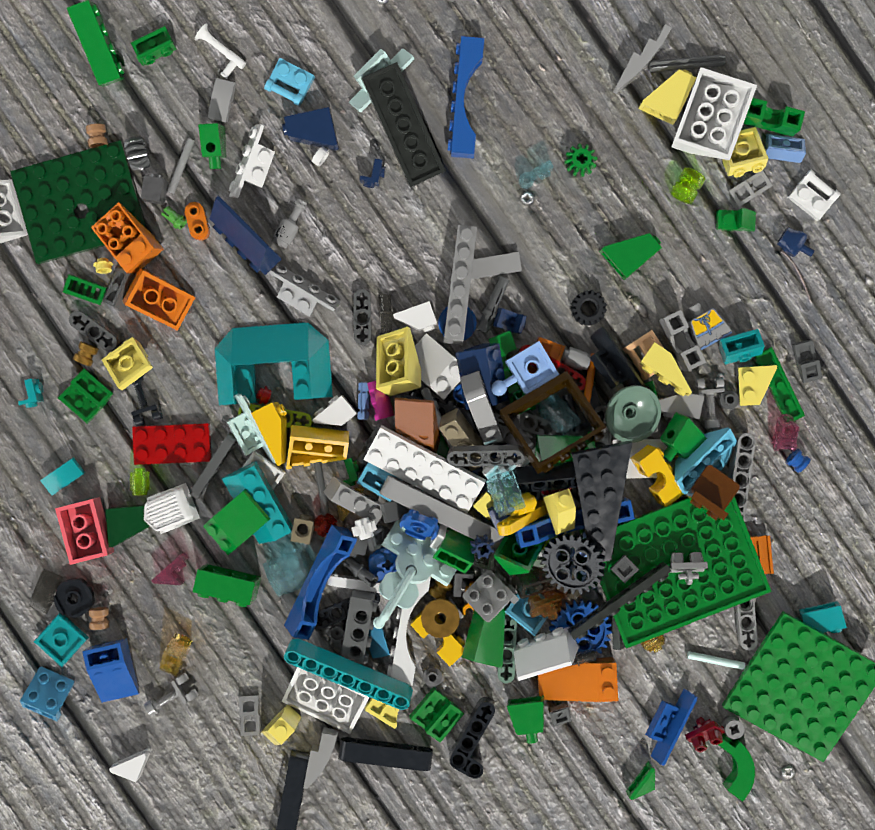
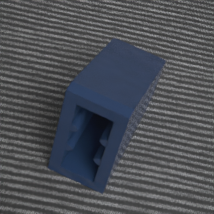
M329 107L284 117L285 123L282 124L284 135H288L290 141L339 150Z

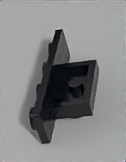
M602 326L590 336V339L599 351L589 358L609 387L613 389L620 384H623L624 387L633 385L646 387L607 330Z

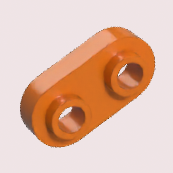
M198 202L189 203L185 207V216L190 235L198 241H203L210 235L205 209ZM196 208L197 213L193 215L191 211ZM198 227L202 228L200 233H196Z

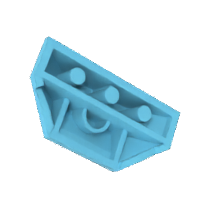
M727 427L704 434L707 439L687 459L678 457L675 460L674 480L682 493H688L707 465H712L719 471L727 465L733 447L737 444V440L730 428Z

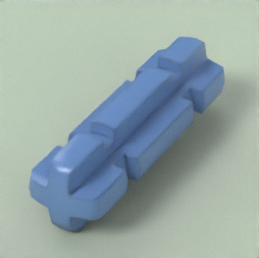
M361 382L358 384L360 393H358L359 411L357 412V418L367 420L369 419V412H367V409H369V389L366 382Z

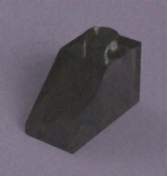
M535 566L532 567L529 573L512 575L511 580L521 599L555 590L557 584H550L552 577L546 578L548 571H543Z

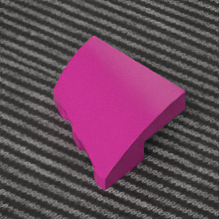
M376 381L367 383L371 403L376 413L374 415L375 421L394 416L390 396L376 389Z

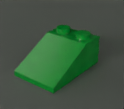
M245 489L203 527L218 543L220 548L229 555L265 525L270 518Z

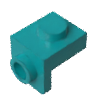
M39 379L24 380L28 399L18 401V405H25L26 408L36 407L38 402L44 401L42 395L44 392L43 385L39 382Z

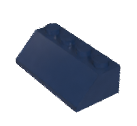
M218 195L209 218L214 223L212 227L220 235L224 233L227 236L224 240L232 248L236 246L239 249L237 253L244 260L248 258L251 261L249 265L257 273L261 271L266 275L281 258Z

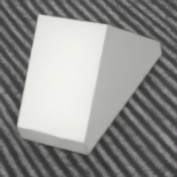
M150 748L115 762L109 768L110 772L137 782L143 773L150 755Z

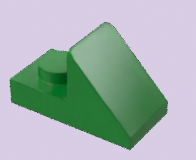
M746 208L718 210L716 230L754 232L756 212Z

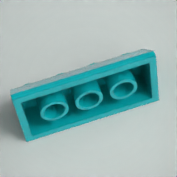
M257 461L222 478L233 499L246 489L269 516L270 520L253 534L259 544L276 541L292 532L293 525Z

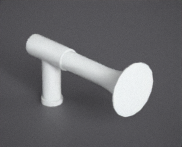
M206 23L197 32L195 40L202 39L207 41L230 60L223 72L220 73L225 79H228V76L236 66L243 69L246 62L215 39L208 31V24Z

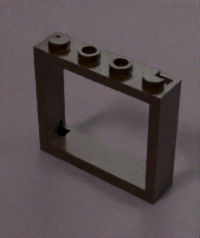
M567 371L500 410L501 419L519 446L524 449L525 455L538 474L542 471L544 473L550 471L554 464L559 461L561 463L565 462L571 457V452L586 449L588 447L587 444L592 441H600L604 437L607 428ZM566 387L595 430L544 461L539 462L511 419Z

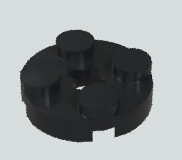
M72 578L62 582L57 587L56 595L54 596L56 609L61 614H66L73 618L87 613L95 603L92 587L82 578ZM71 593L78 595L77 603L70 600L72 597Z

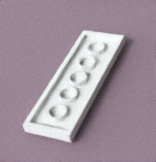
M382 425L364 458L365 461L465 513H468L486 481V479L461 466L449 464L444 457Z

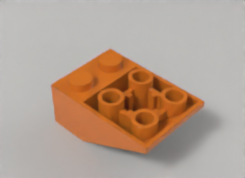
M119 202L91 227L126 273L137 274L140 267L144 268L164 250L153 234Z

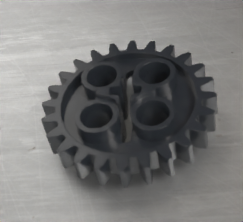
M565 532L563 538L558 534L545 547L546 551L542 554L545 558L541 561L545 566L542 570L548 571L546 578L552 577L550 584L557 583V589L564 587V593L568 589H571L573 595L576 590L580 594L583 593L584 589L590 592L591 587L596 588L597 584L601 582V576H604L605 573L603 569L606 563L602 562L605 555H599L602 548L595 549L597 542L589 543L590 537L586 538V540L583 539V533L576 537L575 532H572L569 537L568 533ZM572 547L575 549V554H574V560H573V561H571L572 558H573V549H572ZM560 551L566 552L567 556L562 555ZM579 552L586 554L587 557H582ZM574 565H576V567L574 568V578H575V579L572 578V572H573V566H574ZM560 569L566 570L568 574L561 572ZM580 571L586 572L587 575H582Z

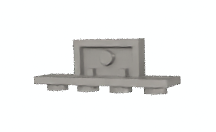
M277 263L268 272L284 282L277 298L309 317L313 314L318 303L333 312L341 303L334 295L324 292L319 286L309 283L302 276L289 271L284 265Z

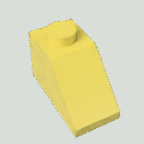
M570 489L543 497L555 534L558 535L575 529L576 506Z
M484 491L475 499L473 507L490 520L491 517L487 509L499 504V502L490 493Z

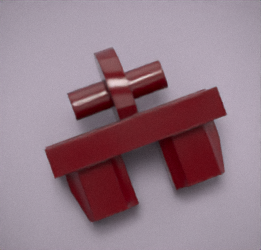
M699 717L696 719L697 725L693 727L694 730L685 734L686 740L692 743L694 750L701 753L707 750L706 741L708 740L713 745L722 743V733H725V729L715 721L710 719L705 721L704 718Z

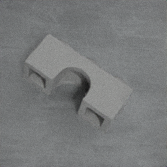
M681 310L659 320L683 372L690 371L706 363L699 346L695 345L689 336V325Z
M334 476L323 492L334 503L362 518L368 517L369 521L375 520L376 525L382 517L381 503L365 493H359L349 484Z

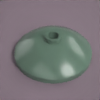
M638 385L625 387L619 390L607 405L605 412L606 426L609 432L622 442L630 440L632 443L640 442L649 437L657 428L661 418V405L657 396L648 388Z

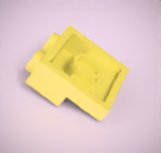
M756 127L741 130L730 160L722 159L728 176L734 175L737 178L743 176L745 172L753 171V173H758L766 167L768 156Z
M133 337L124 341L121 346L108 353L102 359V362L120 390L125 389L153 368L141 343Z

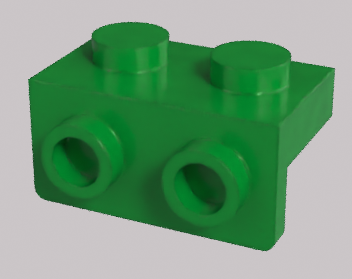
M165 26L131 42L137 55L136 58L142 66L151 65L156 59L162 56H170L173 51L177 50Z

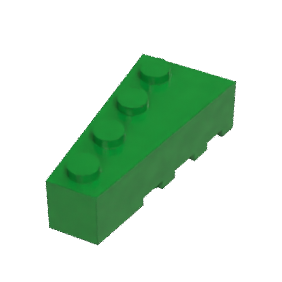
M86 0L67 7L66 9L98 85L104 87L123 80L124 68L116 58V49L110 41L108 29L103 22L97 4Z

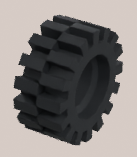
M587 290L579 293L574 298L570 311H572L571 315L575 318L576 322H579L580 325L590 326L604 318L607 304L604 302V297L600 296V293ZM585 301H591L595 304L596 310L593 315L587 316L582 312L581 306Z

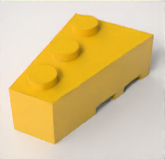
M291 425L286 469H292V466L298 465L310 466V463L316 462L328 463L346 460L349 446V431Z

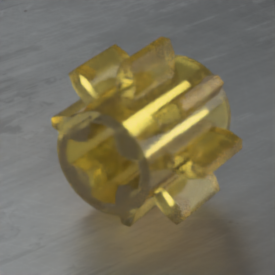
M664 635L642 642L641 645L645 650L656 653L662 650V646L665 644Z

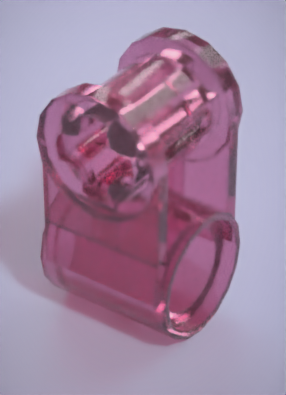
M783 414L776 421L775 433L772 439L774 451L783 449L794 452L796 450L799 426L790 414Z

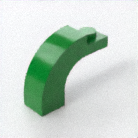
M722 733L723 742L718 745L731 754L733 760L732 770L722 784L727 791L743 802L754 784V762L749 751L738 739L731 740Z

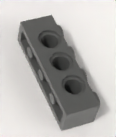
M353 589L341 656L361 665H367L369 653H366V647L370 648L372 636H369V630H373V621L375 619L372 618V612H376L378 601L375 600L376 593ZM358 611H364L366 615H360ZM355 629H362L363 632L358 633ZM357 646L360 650H354L352 647Z

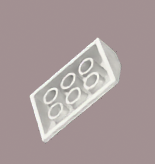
M700 68L672 148L690 154L730 160L757 85Z
M297 667L282 702L351 734L369 697Z

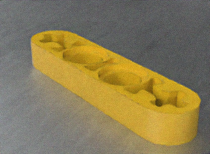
M544 499L537 501L534 511L518 517L509 516L497 523L498 534L501 536L511 535L547 514L548 511Z

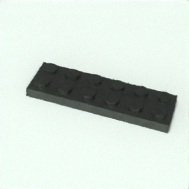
M396 62L363 77L361 80L409 187L411 188L445 172L398 63Z

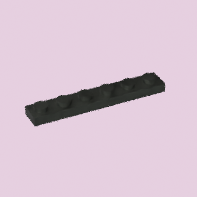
M660 563L567 630L574 640L576 638H583L588 634L590 628L600 626L607 616L617 614L620 611V607L624 604H631L641 592L646 593L652 589L654 583L665 580L669 576L668 573L671 572V569L666 563Z

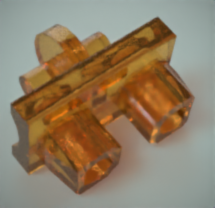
M551 587L544 591L543 595L545 598L542 600L537 593L529 596L528 603L531 607L529 614L532 618L542 614L544 618L549 617L552 621L557 619V613L561 612L562 599L565 598L563 592L557 593Z

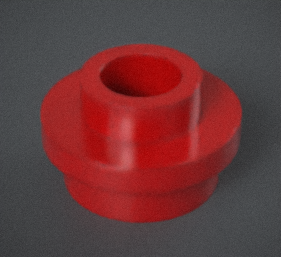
M265 386L264 389H259L256 396L259 399V404H267L272 393L268 386Z

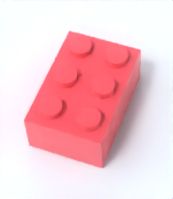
M100 497L55 508L70 565L114 553V548H109L107 521Z

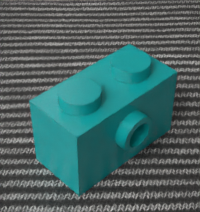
M759 329L720 339L718 349L724 365L737 361L746 362L751 357L761 355L765 345Z
M838 601L799 609L802 622L823 633H839L842 629L847 628L842 608Z

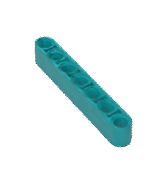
M295 638L289 642L284 654V659L287 663L394 708L405 710L409 707L413 689L407 683L301 639Z

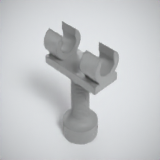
M723 377L714 378L715 389L705 390L704 378L695 379V394L707 395L708 419L704 421L705 428L720 427V420L715 417L714 393L725 392Z
M186 672L171 681L175 689L174 691L157 701L151 699L144 703L145 710L151 717L159 713L161 706L178 696L185 705L199 695L196 689L191 690L187 694L183 690L181 684L189 679Z

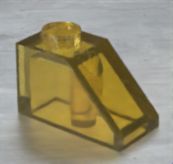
M175 633L164 650L159 669L177 677L190 651L192 640L185 635Z

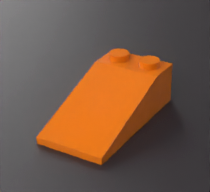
M613 657L588 658V661L586 659H581L580 661L574 659L573 664L538 675L539 696L544 695L545 700L618 701L617 663Z

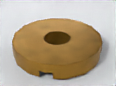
M438 598L432 600L422 610V626L433 637H448L459 626V611L455 604L448 599ZM443 613L446 616V620L438 623L435 620L436 614Z

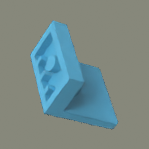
M39 667L20 699L22 707L58 722L61 716L60 708L75 682L44 667Z

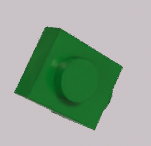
M352 457L344 460L349 478L342 480L350 486L356 485L355 481L359 479L357 472L360 471L357 460L354 461Z

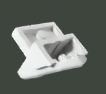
M186 483L146 498L144 521L155 531H160L161 534L200 518Z

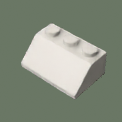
M12 179L0 180V243L28 235Z
M560 627L548 634L540 633L535 638L529 640L525 638L517 643L514 650V658L519 681L573 664L579 647L576 640L573 639L567 630L570 627L564 629Z

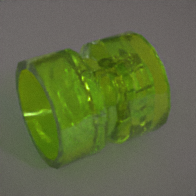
M686 167L683 168L678 177L679 182L674 184L670 193L679 201L692 204L698 195L696 190L701 189L706 178L700 172Z

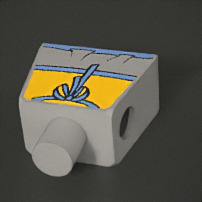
M700 303L689 308L694 318L687 322L689 325L688 331L691 340L695 345L699 346L700 350L733 333L714 308L704 312Z

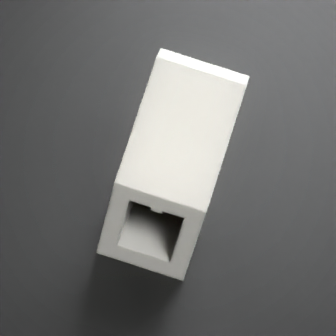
M336 395L328 402L330 405L325 410L322 407L313 414L315 418L312 421L319 424L342 426L353 418L357 411L344 396L338 397Z

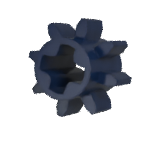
M487 534L484 536L476 535V539L470 541L473 546L470 549L471 553H477L478 559L481 557L488 559L490 552H494L493 547H491L494 544L493 539L488 540Z

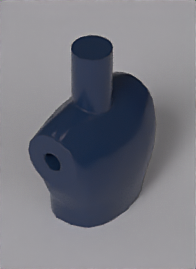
M790 227L786 228L777 242V245L792 257H795L800 251L811 257L815 251L805 245L808 237L807 234Z

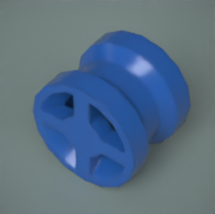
M795 449L787 457L785 463L793 466L794 471L799 473L808 466L811 459L808 456H804L800 449Z

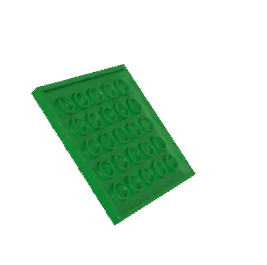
M782 611L725 698L722 706L726 710L824 762L875 688V661Z

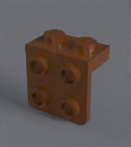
M707 465L686 496L691 499L690 503L695 507L706 509V514L714 520H717V518L725 520L728 513L724 510L740 489V485L712 465Z

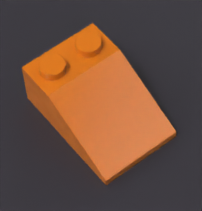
M140 267L122 301L126 306L178 331L196 297Z

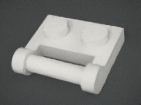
M810 169L787 198L818 221L841 193L838 190H833ZM810 181L828 195L829 198L825 200L806 184Z

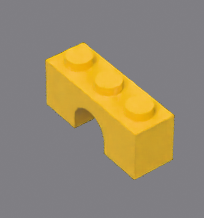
M646 445L630 459L640 474L650 477L652 474L657 473V479L649 487V490L657 503L667 507L684 495V493L681 492L675 482V477L672 474L673 469L663 459L664 454L661 449Z
M421 611L411 620L410 625L424 639L428 633L422 626ZM436 614L435 620L438 623H442L439 614ZM454 633L448 637H443V643L437 648V654L449 667L462 656L465 646V640L460 635L456 636Z

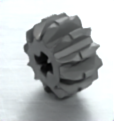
M141 136L125 139L124 147L130 167L133 170H144L150 167L151 161L145 140Z

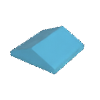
M525 582L517 591L516 596L519 600L515 604L510 601L504 612L533 636H536L555 605L529 583Z

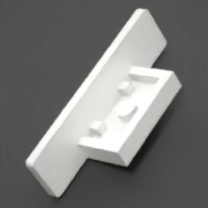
M257 124L250 129L248 145L246 144L242 151L243 159L237 165L235 181H232L229 187V197L231 198L239 197L244 181L259 188L263 187L275 151L258 144L264 129L262 124Z

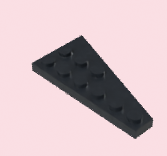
M631 440L571 452L586 538L590 537L589 543L591 544L597 542L595 549L602 548L599 554L605 555L602 562L611 561L632 448Z

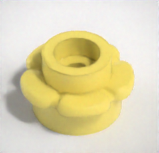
M99 258L97 262H94L93 266L96 268L97 273L107 274L112 271L113 263L108 258Z

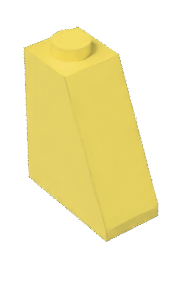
M679 69L647 96L638 109L673 125L678 119L697 77H694L687 70Z
M287 704L261 732L274 745H282L296 730L301 716Z

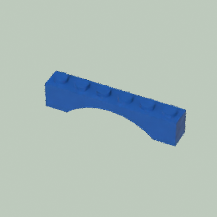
M461 36V43H457L456 55L460 56L459 62H455L454 74H458V79L453 82V93H456V101L452 100L451 112L455 114L454 120H450L449 131L453 132V137L448 139V151H451V157L474 159L476 134L466 117L464 95L470 78L482 64L484 38Z
M622 497L618 523L635 519L631 500L626 497ZM581 508L576 509L575 529L566 531L567 533L584 529ZM550 516L539 518L515 532L517 544L521 548L539 544L557 536Z
M331 525L284 624L292 637L305 640L310 639L317 624L319 603L325 585L335 568L350 556L357 541V538L353 536L348 528Z

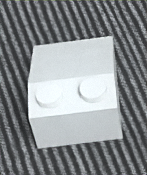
M426 333L415 345L421 367V380L444 400L461 381L457 359Z

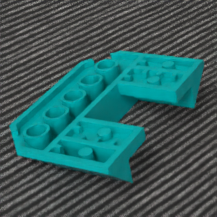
M308 322L232 328L215 347L219 405L239 404L234 396L236 394L245 395L250 403H257L255 365L286 362L292 363L294 400L333 397L329 340Z

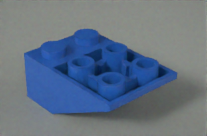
M127 638L90 646L82 651L87 673L102 703L140 694Z

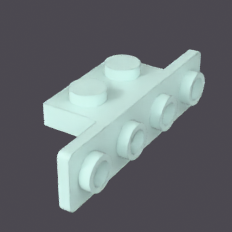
M380 49L354 75L362 89L349 101L351 106L362 112L371 103L361 80L363 77L396 62L402 72L414 60L413 55L405 49H401L390 60L386 52Z
M234 395L243 413L228 420L227 424L244 455L247 456L262 447L268 459L272 463H276L251 414L249 400L245 395Z

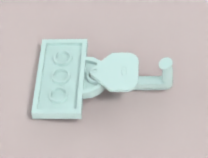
M401 519L396 520L381 544L397 555L395 561L397 571L387 573L379 585L380 594L389 601L380 616L373 621V625L377 629L384 627L396 606L402 609H409L414 605L419 596L417 584L425 582L431 576L447 586L456 572V569L432 558L436 550L430 547L431 537L420 540L405 533L406 529L403 526L402 529L400 528Z

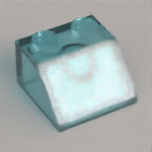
M302 548L266 560L262 564L267 579L278 597L301 589L310 572Z

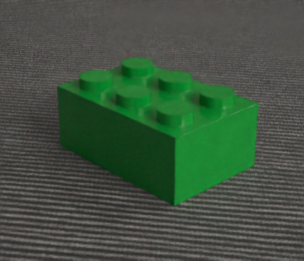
M205 564L197 569L192 592L197 593V596L201 598H209L210 596L217 598L216 600L219 602L227 603L232 601L236 602L235 605L247 607L257 598L261 576Z

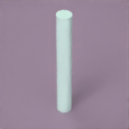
M691 651L687 652V659L741 670L745 669V662Z

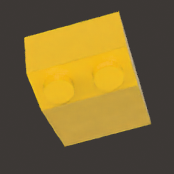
M272 402L251 414L277 466L287 462V419L285 417L287 411L283 404Z

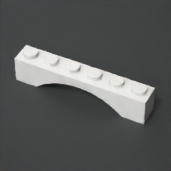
M431 576L425 582L417 584L419 596L414 605L409 609L398 608L396 619L400 620L399 627H395L393 638H396L397 641L396 646L392 645L390 657H394L393 665L389 664L387 676H391L410 686H413L416 662L408 646L407 624L414 606L428 592Z

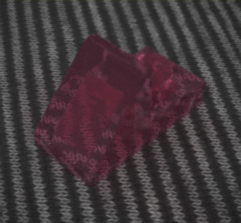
M185 553L179 555L151 580L153 584L182 585L185 583L177 572H180L187 565L185 561L189 557Z

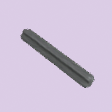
M722 54L652 60L649 63V71L662 72L679 69L724 66L726 58Z

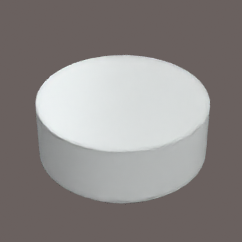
M322 146L314 155L312 162L317 166L322 165L329 155V150Z

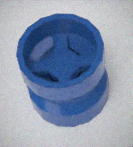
M460 384L455 387L453 396L457 402L465 403L462 385Z

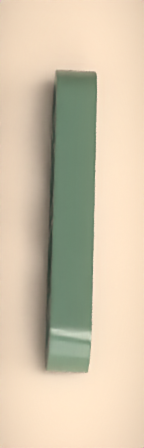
M505 618L504 632L511 631L513 637L509 641L504 640L503 651L510 650L512 657L507 660L503 659L502 668L497 667L498 678L502 683H510L515 677L514 650L516 647L517 622L513 618H510V626L514 625L513 628L506 626ZM512 663V665H508V672L511 675L509 674L507 678H504V675L501 674L505 671L504 664Z

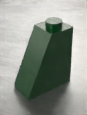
M145 505L106 509L109 548L117 546L151 527L144 521Z

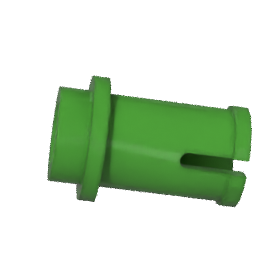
M167 206L161 214L173 224L175 229L181 230L187 224L185 216H180L170 206Z

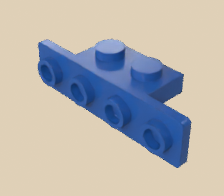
M683 689L676 705L661 701L645 734L649 738L657 740L651 757L663 766L666 764L698 699L697 696L686 689Z

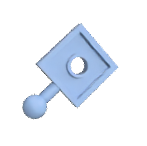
M538 341L505 361L513 375L504 381L497 380L493 382L491 390L494 395L501 396L505 394L507 387L517 382L526 395L555 378L559 373L542 344ZM530 362L535 363L537 366V371L534 374L529 373L527 370Z

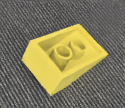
M405 327L377 336L376 389L388 396H393L421 388V367L410 328Z

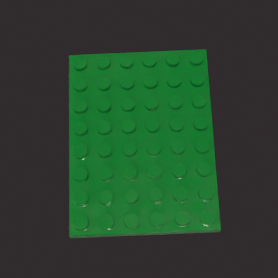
M688 497L667 507H662L617 525L611 561L604 562L606 563L603 569L605 573L604 576H601L602 580L600 582L607 601L660 563L664 562L669 566L673 553H683L684 563L690 562V553L701 552L703 561L708 564V568L704 572H692L699 573V579H693L692 585H687L685 579H678V574L685 572L668 573L669 576L661 582L657 581L654 583L651 590L646 593L641 592L636 596L637 599L634 602L620 607V611L613 615V618L626 649L772 592L735 497H733L724 510L728 513L725 520L719 518L714 520L706 514V509L703 507L699 509L691 504V499ZM623 555L639 569L626 583L610 569Z

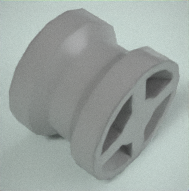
M727 716L722 720L721 726L724 727L725 733L729 738L738 739L743 735L744 726L736 717Z

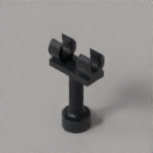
M143 375L132 383L135 386L134 388L141 409L131 412L136 426L145 424L143 412L151 410L154 421L163 418L159 404L148 406L143 387H141V383L144 381Z

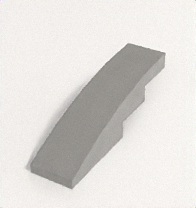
M665 24L656 41L649 38L641 55L633 52L613 93L617 94L647 67L659 51L672 27Z

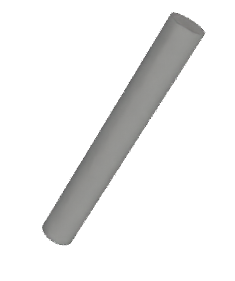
M187 138L167 192L175 194L195 141Z

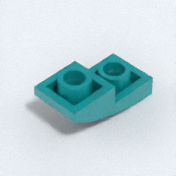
M73 457L40 481L52 496L83 475L85 471Z

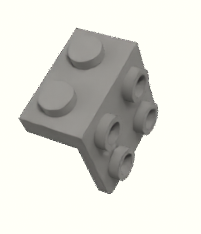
M489 568L463 593V598L486 622H490L510 601L515 604L519 600L516 596L518 592L510 584L506 586L502 582L504 578L497 571L493 573Z

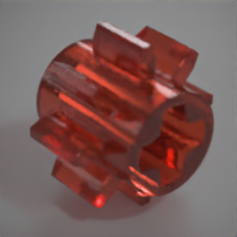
M326 513L325 516L321 514L314 521V531L319 536L325 538L331 525L337 526V520L329 513Z

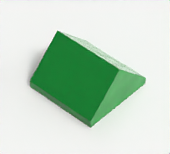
M515 533L506 535L497 548L494 558L509 575L529 573L544 547L545 541L521 548L517 544Z

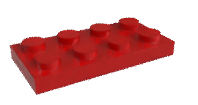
M210 423L132 427L134 465L210 462L212 459Z

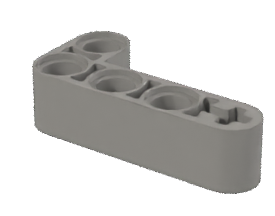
M477 371L460 377L467 404L484 445H492L504 441L480 372Z

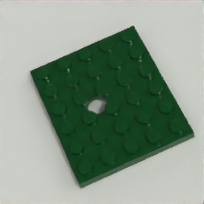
M121 140L10 171L36 264L46 263L105 246L91 227L118 202L147 229L124 144ZM80 204L86 205L89 211L83 219H79L75 215V208Z

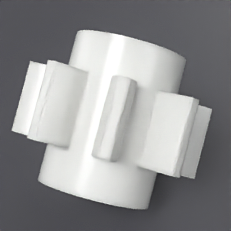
M365 517L354 521L356 526L351 528L354 537L359 536L360 540H364L374 536L373 531L377 530L375 520L369 521V518Z

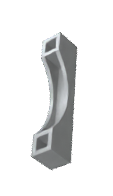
M458 225L444 343L463 345L477 227Z

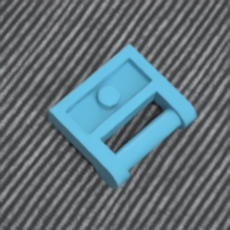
M279 58L264 89L269 92L273 91L293 101L295 105L300 106L315 77L313 74ZM277 80L299 90V93L296 95L276 84Z

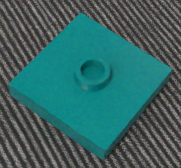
M59 613L34 640V643L57 664L63 667L89 637L65 615Z

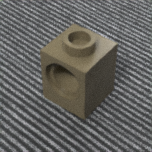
M300 514V517L294 518L290 541L310 544L316 520L311 519L312 516ZM300 524L308 526L307 533L300 532Z

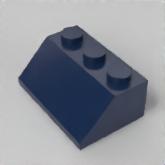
M482 343L456 352L460 377L479 371L491 406L509 400L507 390L501 396L494 395L491 390L493 382L505 380L499 343ZM463 392L465 407H466V409L469 410V406H468V404H467V401H466V398H465V395H464V392Z

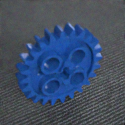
M580 599L579 604L575 600L572 601V605L565 602V609L559 606L560 613L554 612L556 619H550L553 626H549V630L552 632L560 627L564 629L573 626L581 620L573 619L576 614H581L582 618L597 609L599 607L598 604L595 603L592 606L590 600L584 604L583 599ZM608 616L597 629H589L588 635L581 639H575L579 647L576 653L578 661L581 660L582 656L585 657L586 661H588V655L596 658V651L602 654L600 648H607L605 641L611 640L607 634H612L611 629L608 628L612 626L611 622L607 621L609 619ZM581 640L588 641L586 645H579Z

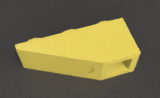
M654 342L640 362L642 369L648 374L654 373L659 376L658 380L663 384H670L675 387L674 391L683 397L691 395L692 391L672 354Z

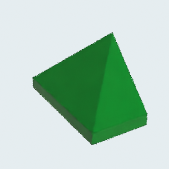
M649 761L626 790L631 800L655 790V769Z

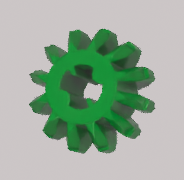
M581 143L577 145V149L572 146L570 152H567L565 155L568 159L564 161V164L570 165L567 168L568 172L572 169L574 170L573 176H576L578 172L580 177H584L585 172L590 175L592 173L591 169L596 168L594 162L598 158L597 156H591L595 150L588 151L589 145L587 144L584 149ZM579 157H581V160H585L583 164H581L580 161H577Z

